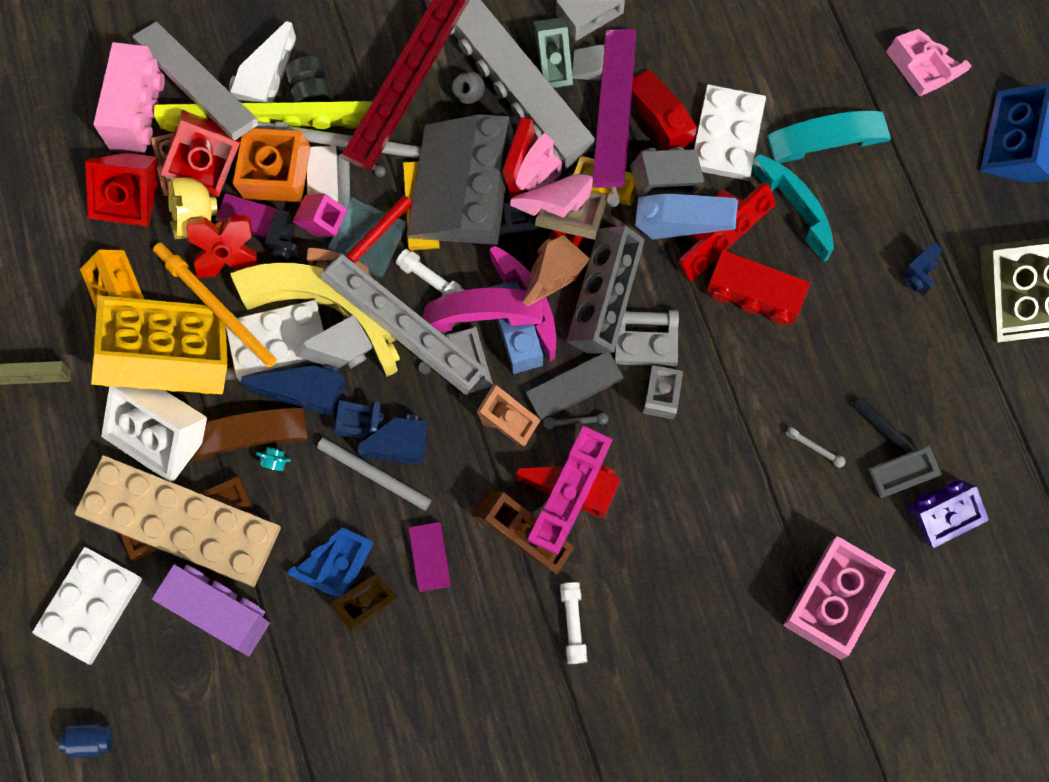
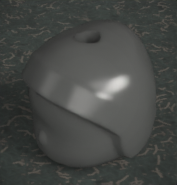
M471 71L459 74L452 83L454 96L464 104H472L478 101L483 96L485 90L484 81L481 76Z

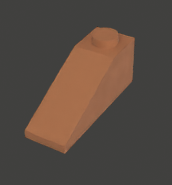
M564 235L554 240H546L538 249L539 257L533 264L523 302L527 307L574 282L590 260Z

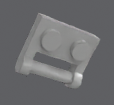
M625 310L615 346V363L622 365L677 366L679 310H669L668 313L629 312ZM625 324L668 325V333L625 331Z

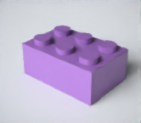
M173 565L152 600L250 657L270 622L263 618L265 611L245 598H242L240 602L235 601L238 595L216 581L213 582L212 586L208 585L211 579L191 566L186 565L184 569Z

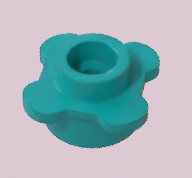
M266 447L265 451L256 452V455L260 456L258 465L272 470L283 471L285 463L291 462V459L284 457L285 451L277 448Z

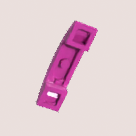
M496 246L490 248V260L502 281L507 283L517 280L520 288L526 291L531 273L504 250ZM545 297L542 324L536 325L535 330L543 351L549 361L555 359L556 329L551 308Z
M509 288L464 290L445 295L425 305L423 319L439 332L452 331L453 323L503 318H508L511 326L542 324L545 298L527 307L523 303L526 294L524 290Z
M585 426L582 427L564 469L527 541L558 555L588 496L613 439Z

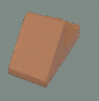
M497 385L492 386L477 410L484 426L498 429L517 445L524 447L540 422V419Z

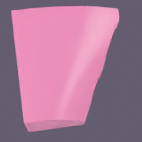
M919 29L897 36L886 51L919 96L949 83L967 72L971 67L970 63L966 60L960 64L946 55L948 48L933 42L928 35Z
M546 133L535 142L520 166L515 182L520 190L524 188L528 191L548 185L549 182H554L561 175L562 161L553 154V140Z
M584 174L569 176L513 197L510 206L534 216L541 209H544L564 218L570 210L577 211L590 197L593 177Z

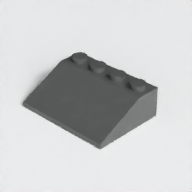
M474 115L425 125L407 231L409 239L498 244L506 190V180L502 170L514 136L508 116Z

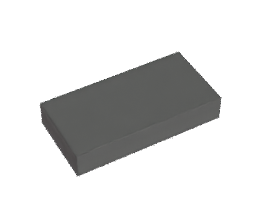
M930 445L868 469L880 499L942 475Z

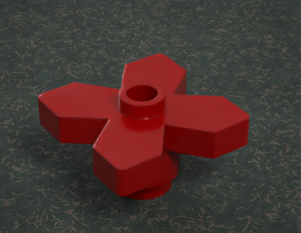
M249 215L230 216L228 220H221L216 224H213L207 218L188 220L186 229L189 242L203 249L195 256L194 260L197 277H216L225 263L236 272L259 265L257 252L244 245L252 236V225Z

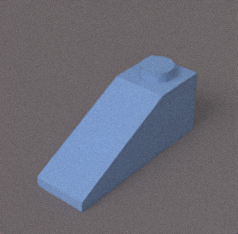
M666 193L638 197L635 226L652 239L734 230L736 228L738 200L727 197Z
M517 280L489 287L521 290ZM508 318L497 319L512 373L516 374L543 366V353L534 324L511 326Z

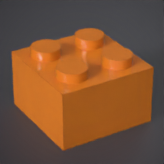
M253 128L241 136L233 184L244 199L302 202L311 149L303 132Z

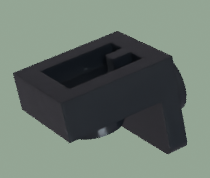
M277 209L265 243L273 257L282 261H289V258L298 261L300 253L297 245L289 243L294 236L295 224H293L289 212Z

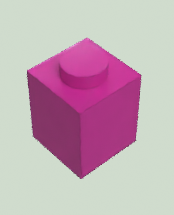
M325 193L305 195L293 222L315 237L336 236L348 209Z

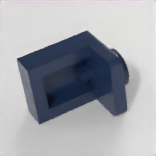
M339 400L335 408L332 434L362 440L367 439L382 428L383 413H379L380 402L374 401L370 406Z

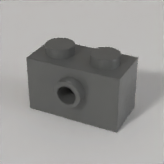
M676 147L666 151H657L655 148H649L641 151L630 165L637 197L665 193L693 195L704 184L696 149L684 150L682 147Z

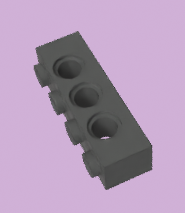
M627 226L598 229L567 338L568 343L587 354L614 353L645 241L644 238Z

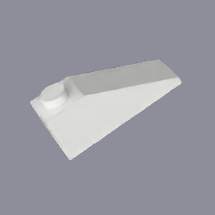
M286 21L239 66L236 76H232L229 83V92L241 103H274L296 39L291 22Z

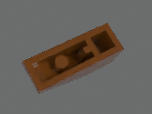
M489 489L471 515L494 534L555 574H558L575 548L565 540L561 550L556 555L527 541L537 518L504 492Z

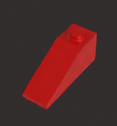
M650 69L633 77L632 98L663 150L666 151L676 147L684 148L692 144L697 127L682 102Z
M601 466L581 510L599 518H605L621 479L616 477L617 473L614 470ZM564 467L519 468L516 474L517 481L550 496Z

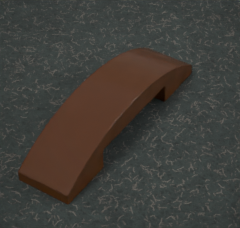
M303 408L265 410L206 422L202 444L189 462L214 458L217 453L276 442L277 445L307 440L308 434Z

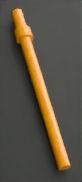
M158 243L154 246L153 251L165 263V268L174 277H179L267 367H271L276 363V357L187 268L188 264L179 255H174L163 243Z

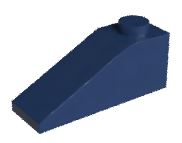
M312 365L244 376L240 382L247 392L331 417L335 416L336 404L341 400L346 386L344 376L340 374L341 371L329 365H323L322 368Z

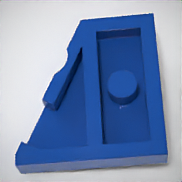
M342 528L331 536L326 544L320 545L310 553L312 556L297 568L295 566L292 567L288 575L335 598H340L350 591L374 543L365 537Z

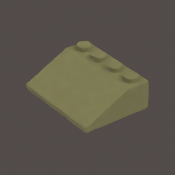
M1049 238L980 246L981 277L995 342L1049 336Z

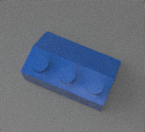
M1049 82L997 91L980 169L982 172L1023 183L1049 180Z

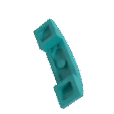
M856 111L823 116L797 123L769 134L767 139L773 160L782 163L802 159L805 153L859 142L862 147L890 141L891 137L883 112Z
M761 154L755 157L752 166L754 175L761 184L763 182L768 184L771 191L777 187L781 189L810 227L805 238L806 242L823 263L827 261L834 249L833 237L828 219L814 194L804 182L780 163Z

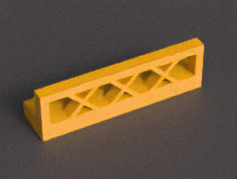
M98 250L80 269L95 308L97 307V295L106 296V292L112 297L144 299L124 250ZM96 268L99 271L98 282L93 273Z

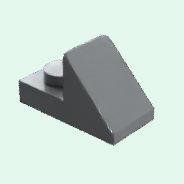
M652 365L643 410L644 414L668 419L675 418L678 410L683 371Z

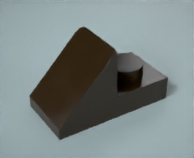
M376 573L332 602L330 607L351 631L361 632L370 619L392 605L397 596Z

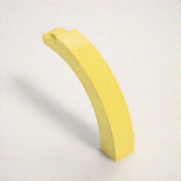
M271 263L231 273V277L247 310L275 301L316 300L317 303L335 309L347 318L354 315L371 342L386 376L398 372L395 362L400 360L393 343H391L397 339L324 282L320 277L325 269L297 263Z

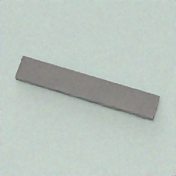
M158 22L132 36L136 45L149 47L154 59L157 60L158 67L233 141L259 125L257 118Z
M342 253L321 273L320 278L465 395L473 389L487 372L486 368Z

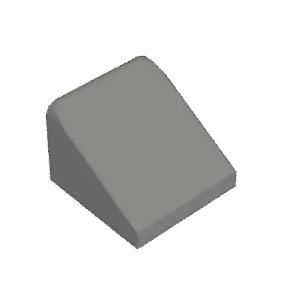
M596 45L574 51L573 79L601 81L604 45Z

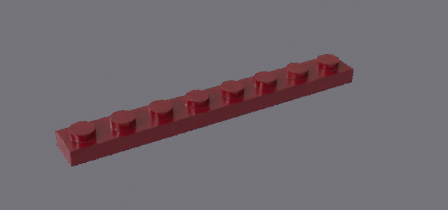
M432 0L343 151L342 156L344 160L371 172L470 0Z

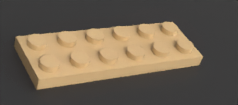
M104 455L75 512V515L251 587H255L281 529L277 524Z

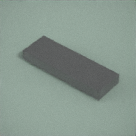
M603 353L527 391L526 397L541 422L545 418L551 417L622 381L623 375L611 354Z

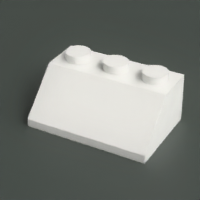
M110 386L101 437L165 480L172 482L201 446L207 417L165 390Z

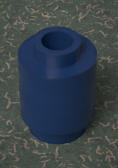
M101 722L68 724L66 730L60 732L59 748L61 752L66 753L68 759L100 757L103 753L111 751L112 734L110 725H102Z

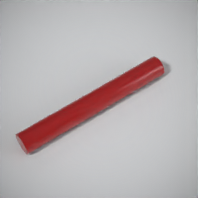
M405 195L402 196L345 256L355 264L412 205L410 198Z

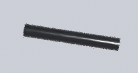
M861 397L853 405L904 455L917 450L864 398Z

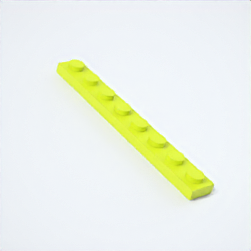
M373 101L242 104L257 118L258 122L276 124V121L289 123V126L297 128L315 127L317 129H327L330 126H344L345 128L355 129L358 128ZM197 104L154 106L156 121L161 129L174 132L182 110L213 121Z

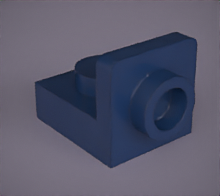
M935 242L923 251L901 275L905 279L906 285L912 291L919 292L922 296L935 284L928 274L938 266L939 262L936 258L943 251Z

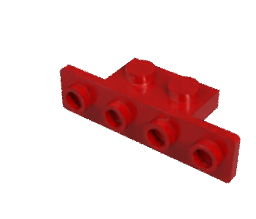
M763 182L744 200L735 197L723 189L715 196L736 198L738 200L736 228L734 230L684 235L685 238L695 243L679 259L686 279L693 281L721 255L722 250L727 251L734 242L774 207L775 200L768 184Z

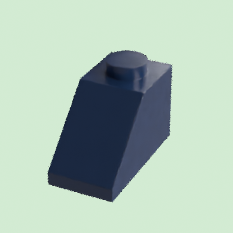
M404 415L403 418L392 419L358 445L360 457L424 466L429 432L427 421H422V417L416 415Z

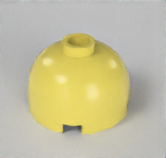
M184 177L170 178L168 182L169 212L172 213L173 221H176H170L174 239L188 238L186 229L188 220L207 218L211 221V217L217 215V201L215 197L209 196L208 189L198 180Z

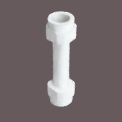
M405 249L396 261L401 270L407 274L410 272L415 273L443 293L441 297L464 291L461 285L455 281L447 282L419 262L420 256L413 251L410 252L408 249Z
M564 583L560 585L561 602H565L569 640V646H566L567 664L587 662L586 645H582L578 601L581 600L579 583Z

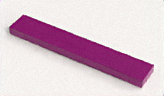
M635 29L606 30L593 172L594 188L625 186L636 46Z

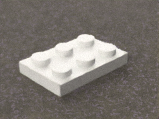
M713 85L707 86L694 148L697 150L702 172L749 181L766 96Z
M316 300L237 318L276 357V363L271 367H267L226 326L236 378L239 382L244 376L269 373L300 365L302 367L315 364V362L297 357L293 351L304 341L324 331Z
M84 547L32 633L83 662L92 665L143 578Z

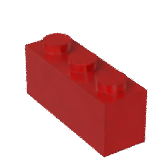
M722 250L706 293L711 294L719 302L728 303L730 301L738 304L746 312L752 314L759 312L767 315L775 323L794 325L810 282Z

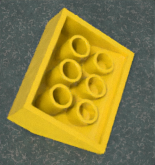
M97 295L92 385L223 394L227 371L226 325L207 305Z

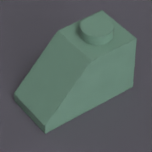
M556 18L534 22L541 74L553 88L573 85L568 27L564 19Z

